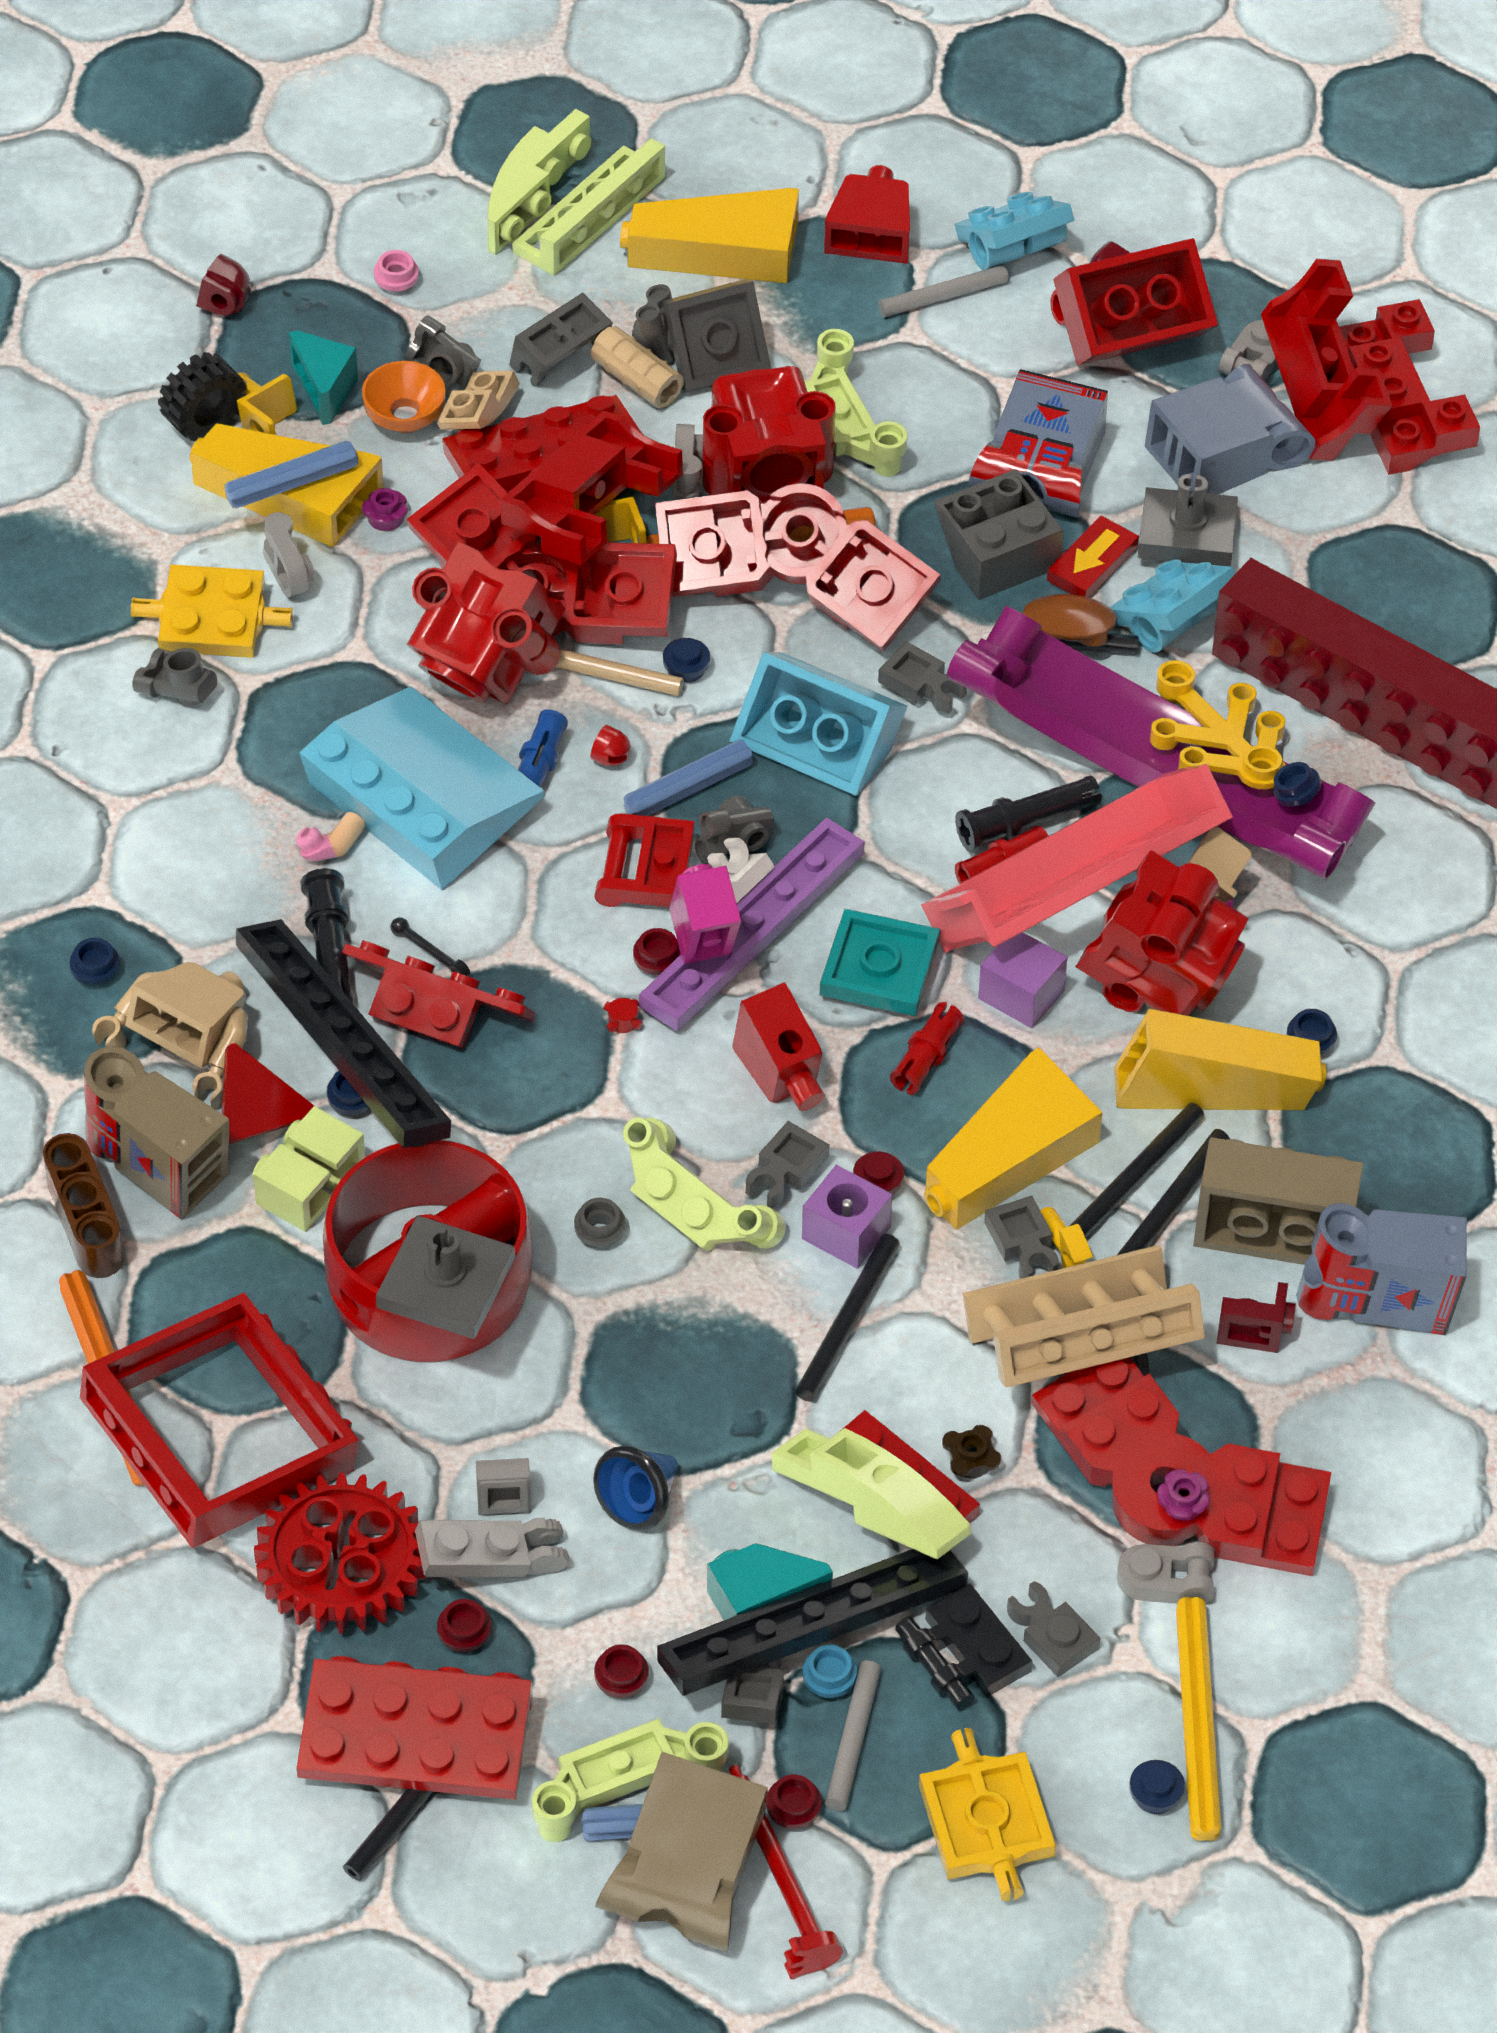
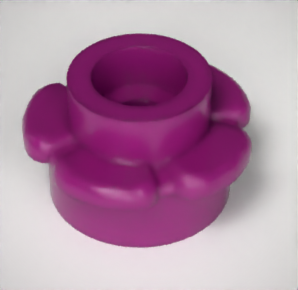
M381 488L369 494L368 500H365L362 504V511L373 528L381 531L394 530L402 525L407 515L408 507L405 505L407 499L399 491Z
M1177 1469L1168 1473L1165 1476V1483L1158 1487V1501L1164 1507L1167 1514L1174 1519L1182 1521L1191 1520L1204 1512L1210 1503V1495L1207 1493L1209 1484L1205 1477L1198 1472L1190 1474L1184 1469ZM1181 1490H1187L1189 1492V1495L1187 1497L1180 1496L1179 1492Z

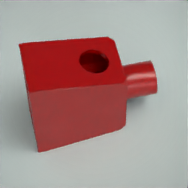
M883 165L871 167L867 176L858 174L845 176L825 219L824 254L908 264L910 242L909 184L904 180L894 179L892 170Z
M783 982L742 1000L732 1048L770 1102L777 1103L791 1096L799 1111H807L819 1105L825 1098V1094L817 1082L822 1058L821 1047L787 984Z

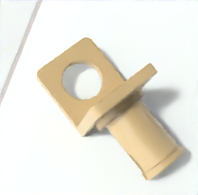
M1216 826L1207 832L1188 863L1199 864L1215 875L1218 879L1219 888L1214 897L1226 903L1234 899L1238 893L1231 886L1247 864L1252 853L1248 848Z

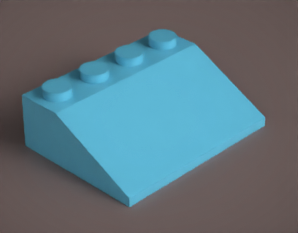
M412 686L334 721L299 752L310 785L345 813L354 812L362 817L366 824V830L441 890L447 887L546 796L543 789Z

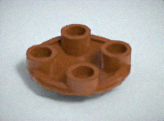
M1054 594L1036 598L1025 605L1022 613L1042 626L1041 631L1059 641L1060 639L1079 640L1087 646L1106 644L1108 632L1114 628L1117 620L1113 609L1103 602L1074 594Z

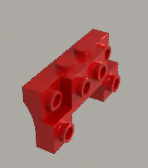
M1316 258L1299 282L1282 295L1270 300L1261 313L1295 417L1315 438L1316 447L1310 456V460L1334 461L1355 433L1371 434L1392 407L1390 395L1386 390L1380 370L1354 369L1340 331L1337 318L1353 298L1351 285L1347 280L1341 260Z
M1420 299L1377 307L1375 320L1339 326L1353 368L1379 369L1386 390L1390 395L1392 407L1370 434L1388 475L1411 471L1428 459L1444 453L1477 447L1480 425L1466 395L1430 401L1409 356L1411 353L1432 350L1435 330Z
M602 411L500 499L501 524L522 530L527 534L540 536L542 553L560 558L568 563L583 565L607 543L606 519L596 516V514L626 487L638 490L646 495L659 497L683 475L682 450L644 436L622 416Z

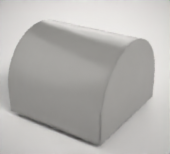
M529 1458L476 1461L478 1515L531 1512Z

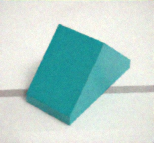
M299 330L289 332L291 366L322 425L330 424L358 381L356 348Z

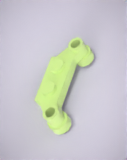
M841 329L826 330L818 337V362L811 379L805 381L808 392L819 391L826 393L835 402L834 454L836 457L848 455L874 466L876 473L881 476H894L900 472L902 456L907 450V431L896 422L886 421L877 425L874 424L848 378V364L853 359V337Z
M637 1117L627 1122L623 1130V1137L629 1145L635 1176V1183L630 1191L702 1249L711 1252L717 1243L747 1241L759 1248L768 1249L776 1246L782 1240L786 1225L783 1216L778 1211L765 1205L735 1207L670 1155L676 1144V1136L670 1125L655 1118L644 1119Z
M658 1718L559 1756V1772L554 1781L542 1783L535 1789L532 1795V1815L538 1824L539 1834L549 1842H560L569 1836L571 1825L583 1809L598 1806L649 1786L661 1752L722 1772L723 1764L728 1758L729 1740L726 1731L715 1723L701 1722L692 1726L686 1733L663 1727Z

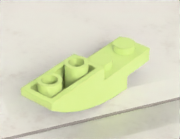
M575 109L549 133L534 126L508 155L499 170L489 199L487 218L489 252L496 255L509 242H514L520 236L522 230L534 219L546 213L551 204L550 185L557 183L562 174L577 160H582L591 147L590 116Z
M805 1428L771 1453L773 1471L853 1505L856 1524L935 1559L940 1558L971 1534L970 1523L931 1483L887 1450L846 1428L830 1439Z

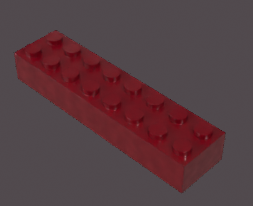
M1251 557L1219 591L1212 655L1221 659L1225 664L1236 667L1260 680L1265 686L1274 688L1293 698L1304 707L1315 710L1339 723L1346 730L1355 732L1381 746L1385 751L1396 754L1420 767L1427 774L1436 776L1462 790L1466 795L1477 798L1497 809L1496 688Z

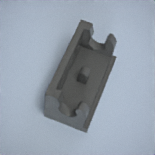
M582 292L516 335L509 365L516 373L528 365L532 371L530 382L531 385L535 386L545 379L546 370L587 343L591 342L594 345L598 335L607 327H612L613 322Z

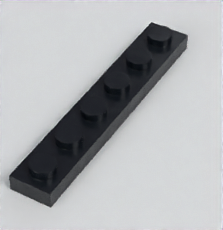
M911 1549L657 1646V1662L681 1695L685 1696L956 1592L968 1584V1571L951 1550L940 1558L935 1559L915 1549Z

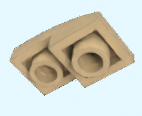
M473 372L465 390L451 392L437 422L439 428L478 429L489 425L508 406L520 384L515 372Z

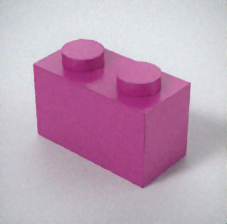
M711 864L692 866L686 869L682 875H678L669 908L683 964L731 955L741 923L727 865L712 868Z

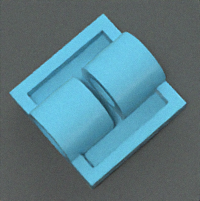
M1023 192L1007 198L1008 204L994 209V206H985L974 209L968 213L969 219L954 225L958 240L968 243L975 263L981 270H986L1019 259L1024 254L1030 255L1065 242L1067 239L1066 224L1075 221L1071 204L1055 201L1052 199V196L1036 197L1033 196V192Z
M1178 559L1167 561L1158 566L1155 570L1156 574L1146 582L1125 590L1122 594L1123 598L1110 607L1117 617L1115 625L1129 627L1133 635L1139 636L1138 643L1143 648L1157 653L1187 632L1191 626H1195L1217 610L1219 591L1235 575L1233 567L1211 565L1210 562L1199 564L1184 563Z

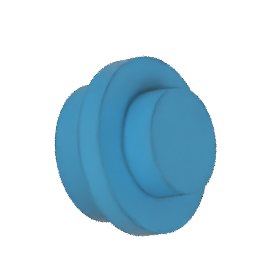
M837 1645L818 1647L804 1662V1683L811 1692L820 1697H840L848 1693L856 1682L857 1666L854 1659L845 1649Z

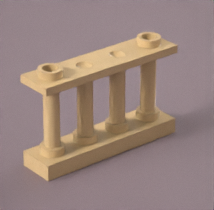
M1159 1245L962 1293L969 1341L973 1344L994 1338L999 1380L1005 1388L1205 1339L1199 1290L1193 1283L1167 1289L1163 1252Z

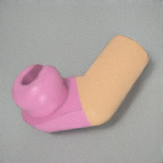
M347 812L332 833L321 835V832L316 827L311 829L308 827L304 828L296 837V845L300 848V855L312 862L342 857L366 827V824L358 814Z

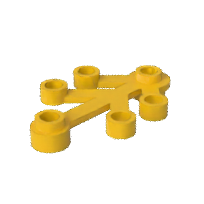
M1178 660L1167 661L1161 664L1157 671V692L1165 700L1173 704H1181L1203 727L1180 724L1169 718H1160L1151 725L1150 743L1160 750L1173 749L1177 746L1178 742L1226 749L1233 756L1207 753L1204 749L1195 746L1184 748L1180 752L1178 770L1207 763L1210 771L1238 775L1241 781L1249 787L1255 789L1274 788V777L1285 766L1281 754L1276 750L1277 742L1284 736L1286 722L1284 716L1276 711L1260 713L1257 717L1255 734L1259 739L1257 745L1252 747L1243 736L1248 713L1252 712L1255 708L1257 692L1253 686L1247 683H1235L1229 687L1227 695L1229 712L1226 721L1194 690L1196 674L1191 665Z

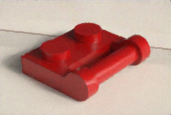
M623 813L610 816L606 829L609 845L603 878L598 880L596 884L595 900L607 907L619 906L622 902L670 907L677 877L689 868L695 834V821ZM634 838L642 839L635 880L624 879L622 876L628 843Z

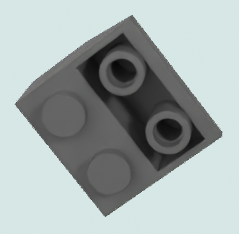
M1017 469L935 500V509L955 568L978 600L1046 574L1048 569L1061 556L1063 529Z

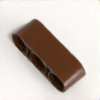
M58 1134L52 1137L43 1149L49 1192L81 1271L89 1277H109L122 1267L124 1261L118 1219L86 1141L76 1134Z

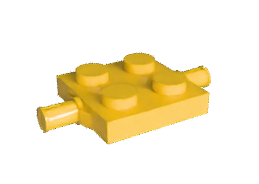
M170 564L167 588L161 595L160 600L132 597L131 617L159 618V648L169 651L191 648L203 655L254 658L256 639L263 630V626H286L291 628L293 608L265 606L263 599L265 586L264 570Z
M964 1728L963 1737L961 1729L951 1735L959 1761L946 1769L919 1774L920 1792L946 1877L949 1880L982 1872L994 1873L1001 1900L1010 1901L1011 1893L1013 1900H1016L1024 1894V1891L1020 1885L1015 1868L1023 1863L1055 1857L1056 1848L1026 1752L1002 1757L981 1756L976 1745L973 1730L971 1728Z

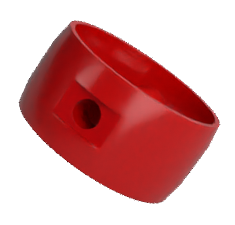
M446 1140L430 1142L422 1147L403 1148L399 1143L373 1152L356 1163L339 1181L329 1200L323 1227V1251L328 1290L336 1311L345 1326L369 1347L380 1353L402 1360L415 1362L446 1361L469 1355L491 1344L517 1318L525 1302L532 1274L531 1224L522 1193L515 1180L502 1165L487 1154L470 1146ZM419 1205H444L448 1207L436 1215L425 1214L419 1216L504 1243L510 1240L515 1249V1259L475 1339L379 1309L376 1306V1294L416 1217L410 1219L404 1225L399 1239L351 1269L342 1256L355 1236L373 1221L393 1211Z

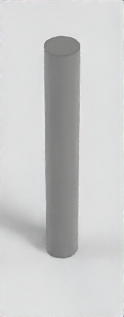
M1000 265L878 301L879 311L882 317L885 318L1009 281L1008 271L1005 265Z
M862 1661L859 1666L825 1800L826 1807L834 1811H844L847 1808L881 1672V1666L873 1661Z

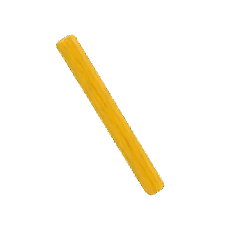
M1183 1597L1177 1602L1176 1621L1190 1835L1196 1841H1214L1220 1836L1221 1816L1206 1603L1200 1597Z

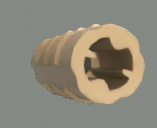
M607 327L598 335L591 348V357L594 361L604 367L607 373H611L621 380L624 386H629L637 392L640 398H645L656 408H665L678 397L684 384L683 376L670 367L667 361H662L653 354L651 349H646L637 342L634 336H629L619 327Z

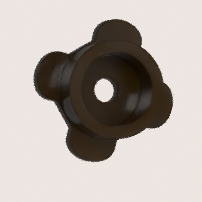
M976 1425L972 1430L962 1433L949 1431L943 1436L942 1446L950 1453V1469L955 1475L965 1478H978L985 1475L989 1470H995L999 1467L1001 1454L993 1448L991 1442L993 1432L989 1427ZM974 1448L976 1452H968L967 1449Z

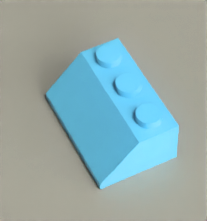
M763 652L729 741L744 740L753 752L858 796L891 751L908 706L783 652Z

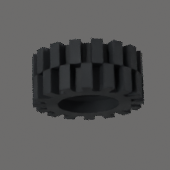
M203 352L201 358L197 354L190 357L189 365L181 362L177 366L180 371L176 375L170 373L166 378L170 384L162 385L160 393L163 395V397L158 398L161 414L185 438L188 437L191 441H196L198 437L204 438L216 423L222 425L225 423L230 426L234 422L230 418L233 413L239 415L237 400L246 396L243 392L247 390L244 379L216 353L212 355L210 352Z

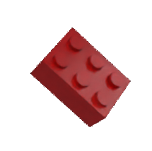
M1195 238L1067 268L1053 279L1077 366L1202 336L1218 326Z

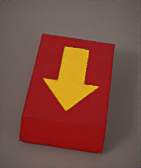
M1100 515L1048 569L1047 581L1070 594L1090 597L1138 548L1139 535Z

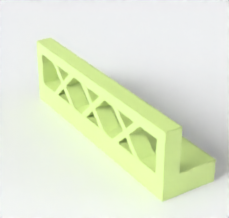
M652 138L636 152L623 145L512 243L513 253L555 276L665 178V145ZM537 241H540V250L532 246Z

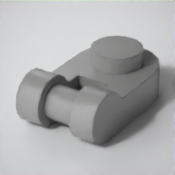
M1263 320L1249 323L1242 330L1231 348L1228 347L1224 351L1219 363V373L1228 376L1238 366L1250 364L1259 376L1267 382L1278 364Z
M676 424L675 448L682 450L683 475L673 483V501L700 497V484L697 481L702 473L703 435L694 434L695 425Z
M276 512L268 515L265 519L264 533L266 539L264 541L263 554L281 590L286 597L290 598L308 592L309 582L314 581V570L309 557L306 554H300L291 537L293 531L292 519L285 513Z
M1202 1542L1189 1543L1184 1547L1151 1544L1134 1545L1126 1549L1120 1556L1117 1568L1118 1586L1124 1594L1140 1601L1177 1603L1183 1597H1200L1205 1603H1209L1213 1599L1214 1583L1209 1577V1571L1214 1567V1548ZM1171 1571L1187 1572V1576L1183 1579L1171 1578Z

